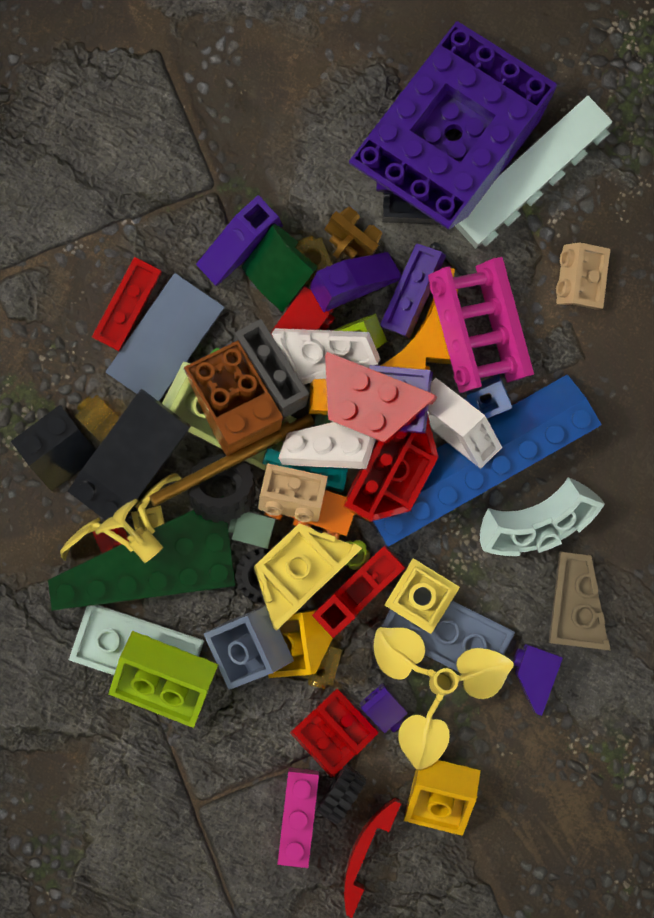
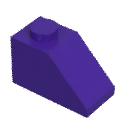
M525 644L524 648H518L513 660L514 666H516L515 674L533 712L542 716L563 658Z
M383 683L360 702L361 709L384 733L389 729L395 732L406 720L404 716L408 712Z

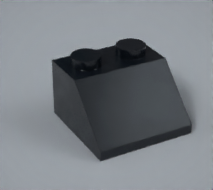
M62 405L57 406L11 441L29 467L51 491H54L81 471L97 450L68 410Z

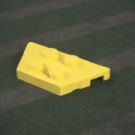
M299 523L254 566L273 628L277 631L362 548L357 544H349L338 540L330 534L319 533L313 528Z

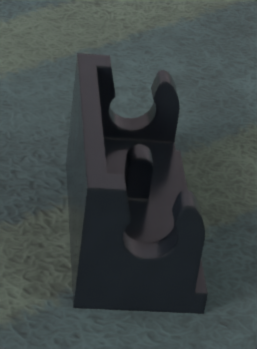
M383 192L382 222L441 225L393 192Z

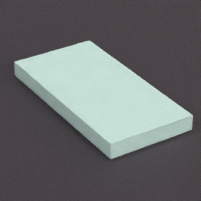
M91 605L86 607L69 660L114 675L121 653L132 631L147 635L152 639L177 647L198 657L204 640L101 605Z

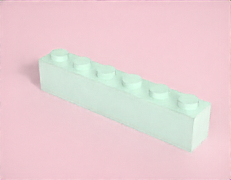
M587 95L499 175L470 215L455 225V227L475 249L481 244L487 247L498 237L499 234L496 230L505 223L509 227L521 215L518 210L527 203L529 206H532L543 195L540 190L546 184L550 183L554 186L566 174L563 169L568 164L572 163L576 166L588 154L585 149L594 142L597 146L610 134L607 129L612 124V120Z

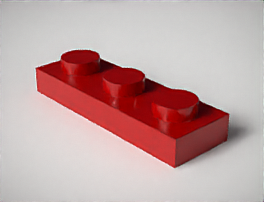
M134 257L92 338L120 352L162 271Z

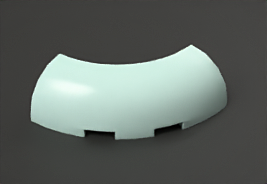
M568 477L552 496L533 507L518 511H498L488 508L480 529L481 547L484 552L503 556H520V552L538 550L540 553L562 544L561 540L576 530L581 532L598 515L605 503L591 489Z

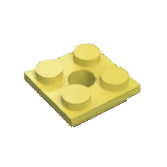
M413 558L384 605L432 634L460 587ZM420 587L427 588L431 593V599L425 605H418L413 598L414 592Z

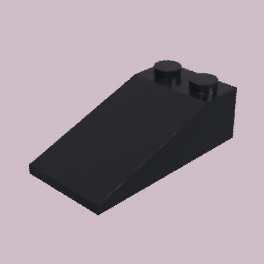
M141 389L88 460L67 492L104 520L113 517L114 513L126 503L134 499L139 501L191 425ZM135 505L132 507V509H131V510L129 511V513L127 514L126 519L130 516L131 512L135 509Z

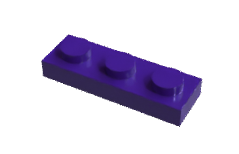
M416 243L380 324L383 329L410 339L431 291L428 275L441 269L446 257L443 252Z

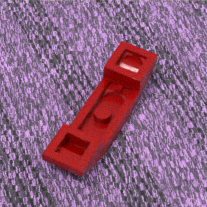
M395 797L385 803L369 819L351 851L344 880L346 916L350 918L353 917L364 892V884L355 881L377 828L387 832L391 829L401 805L400 800Z

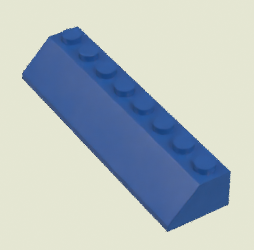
M568 374L512 405L513 408L488 419L502 448L481 469L449 443L436 449L438 459L411 511L372 521L385 545L389 547L601 426L602 424L587 398Z

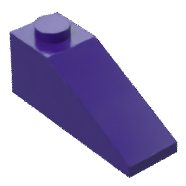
M385 252L343 260L317 271L309 287L323 312H326L395 283L401 279L402 275L390 254Z

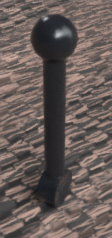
M433 242L430 245V248L443 252L438 242ZM443 252L446 255L444 261L454 268L459 275H468ZM479 285L471 286L468 288L476 289Z

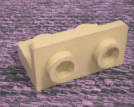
M581 242L563 246V251L560 255V276L556 286L557 304L603 309L610 249Z
M267 463L258 509L273 516L286 515L295 517V519L301 522H318L328 476Z

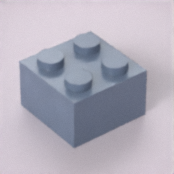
M266 606L227 621L204 633V637L216 663L219 664L218 667L229 690L272 674L294 661L280 629L276 631L273 628Z

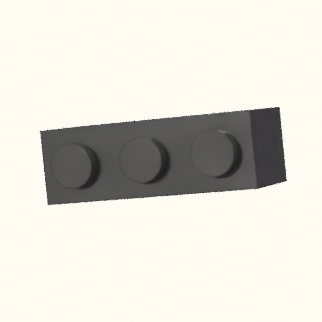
M259 319L235 332L233 342L238 340L282 414L283 419L306 407L309 393L263 321Z

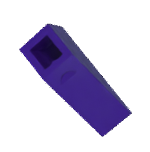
M257 195L235 215L196 265L215 286H218L251 255L274 223L280 228L283 227L279 216Z

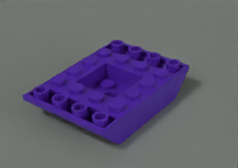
M456 21L351 157L349 164L450 230L470 215L537 126L557 88V84ZM451 129H457L462 133V137L457 141H450L445 137V134Z

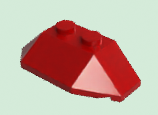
M429 415L427 416L425 434L399 431L398 435L388 444L376 440L367 468L359 470L343 505L344 508L369 522L411 511L438 459L433 433L429 424Z

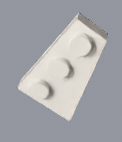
M275 328L272 332L274 340L303 385L311 383L314 379H326L325 355L327 352L365 367L378 365L380 361L379 354L369 332Z
M331 422L287 433L278 458L282 465L366 469L376 439Z

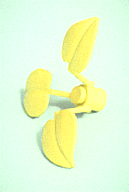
M176 473L171 474L152 486L139 501L134 499L126 503L114 513L113 517L108 518L102 524L99 523L101 519L97 518L84 525L62 547L60 554L63 560L66 561L68 552L75 543L86 534L95 531L97 535L104 532L126 546L130 552L134 551L144 563L148 562L163 549L160 542L153 536L155 530L150 525L145 513V509L150 502L149 495L159 491L168 483L181 480V477ZM134 505L136 509L138 508L146 530L140 526L134 531L125 521L127 514ZM123 527L130 534L127 537L129 541L111 531V529Z
M379 627L374 636V654L377 664L383 673L393 679L402 680L413 669L415 672L430 677V689L436 694V698L426 718L421 715H412L399 728V745L417 770L434 764L448 746L450 734L447 724L442 720H432V716L439 703L443 700V696L453 692L457 688L458 682L463 681V688L471 697L477 699L490 698L502 688L509 672L514 666V663L509 658L496 651L474 648L465 651L457 659L456 666L461 675H457L448 668L435 672L432 669L428 670L416 665L423 660L425 655L424 642L416 632L407 628Z

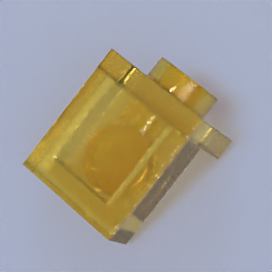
M330 645L329 652L326 651L319 666L320 669H324L323 674L303 675V678L309 679L308 685L325 689L326 684L333 686L342 648Z

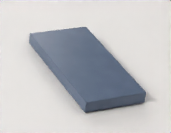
M174 273L108 367L106 373L137 394L143 389L160 402L171 387L182 363L189 361L225 307Z
M425 587L418 588L413 595L414 601L418 605L427 604L431 599L430 591ZM451 601L432 634L391 609L381 626L383 628H407L416 632L424 642L425 656L459 672L456 666L457 659L465 651L483 648L504 655L515 634L514 631L454 601Z

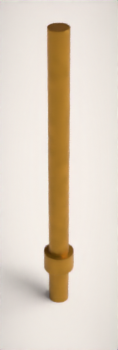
M307 414L291 423L285 422L281 425L279 431L149 495V499L155 507L281 441L284 443L287 433L306 429L314 425V419L310 414Z

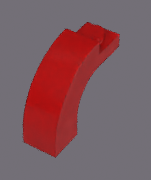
M384 545L345 581L312 616L334 638L406 566Z

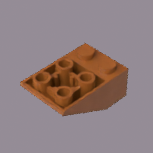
M238 340L184 367V371L209 426L226 456L281 429L283 416Z

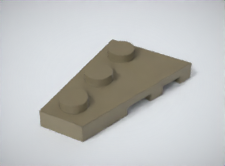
M559 552L549 643L611 651L591 555Z

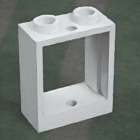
M435 378L431 383L430 393L435 394L437 399L432 405L429 404L428 408L431 429L481 469L502 448L498 438L483 413Z

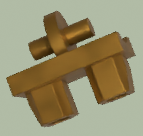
M347 207L340 213L336 211L324 229L332 236L329 241L337 247L333 254L337 259L343 253L351 259L355 258L356 255L358 257L374 255L382 236V232L374 225H369L364 232L358 229L355 224L360 216L351 207Z

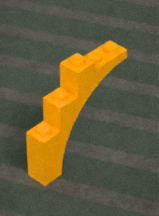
M450 268L452 276L454 277L455 269ZM434 297L426 318L414 338L401 352L380 366L430 370V366H425L426 362L451 364ZM314 379L310 383L309 414L328 415L326 379Z

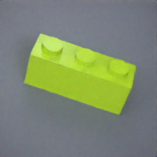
M132 631L119 658L108 695L194 728L219 664L152 639L147 635Z

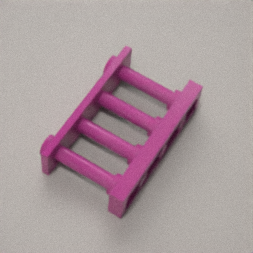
M503 257L493 258L475 266L477 273L453 277L449 266L428 275L430 290L436 304L459 393L482 387L480 378L504 373L508 383L534 375ZM480 285L485 302L461 307L456 289ZM488 314L493 332L469 337L464 319ZM496 344L501 361L477 366L472 349Z

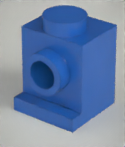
M499 374L482 381V387L467 391V397L463 398L483 413L487 419L513 408ZM486 393L491 394L488 400H482L480 398V396Z

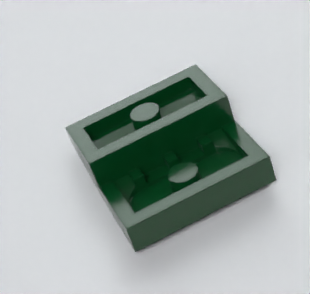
M274 223L243 264L242 268L256 288L283 312L318 266L295 248L298 244L297 240Z

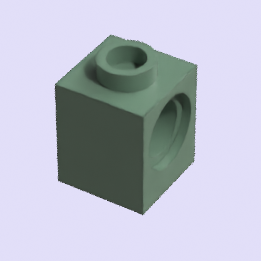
M247 512L242 514L240 518L230 521L228 532L233 533L232 540L268 549L276 519Z

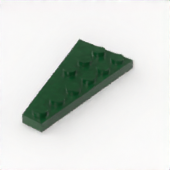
M193 509L154 528L153 536L160 542L163 549L146 563L134 551L130 552L126 546L121 544L48 579L51 610L235 586L228 524L224 521L217 523L212 520H205L201 515H197Z

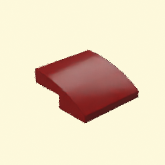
M337 688L289 733L327 774L333 777L379 732Z

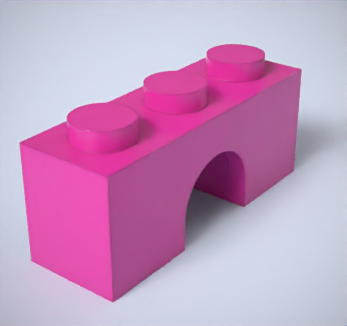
M291 767L288 769L277 865L309 867L319 771Z

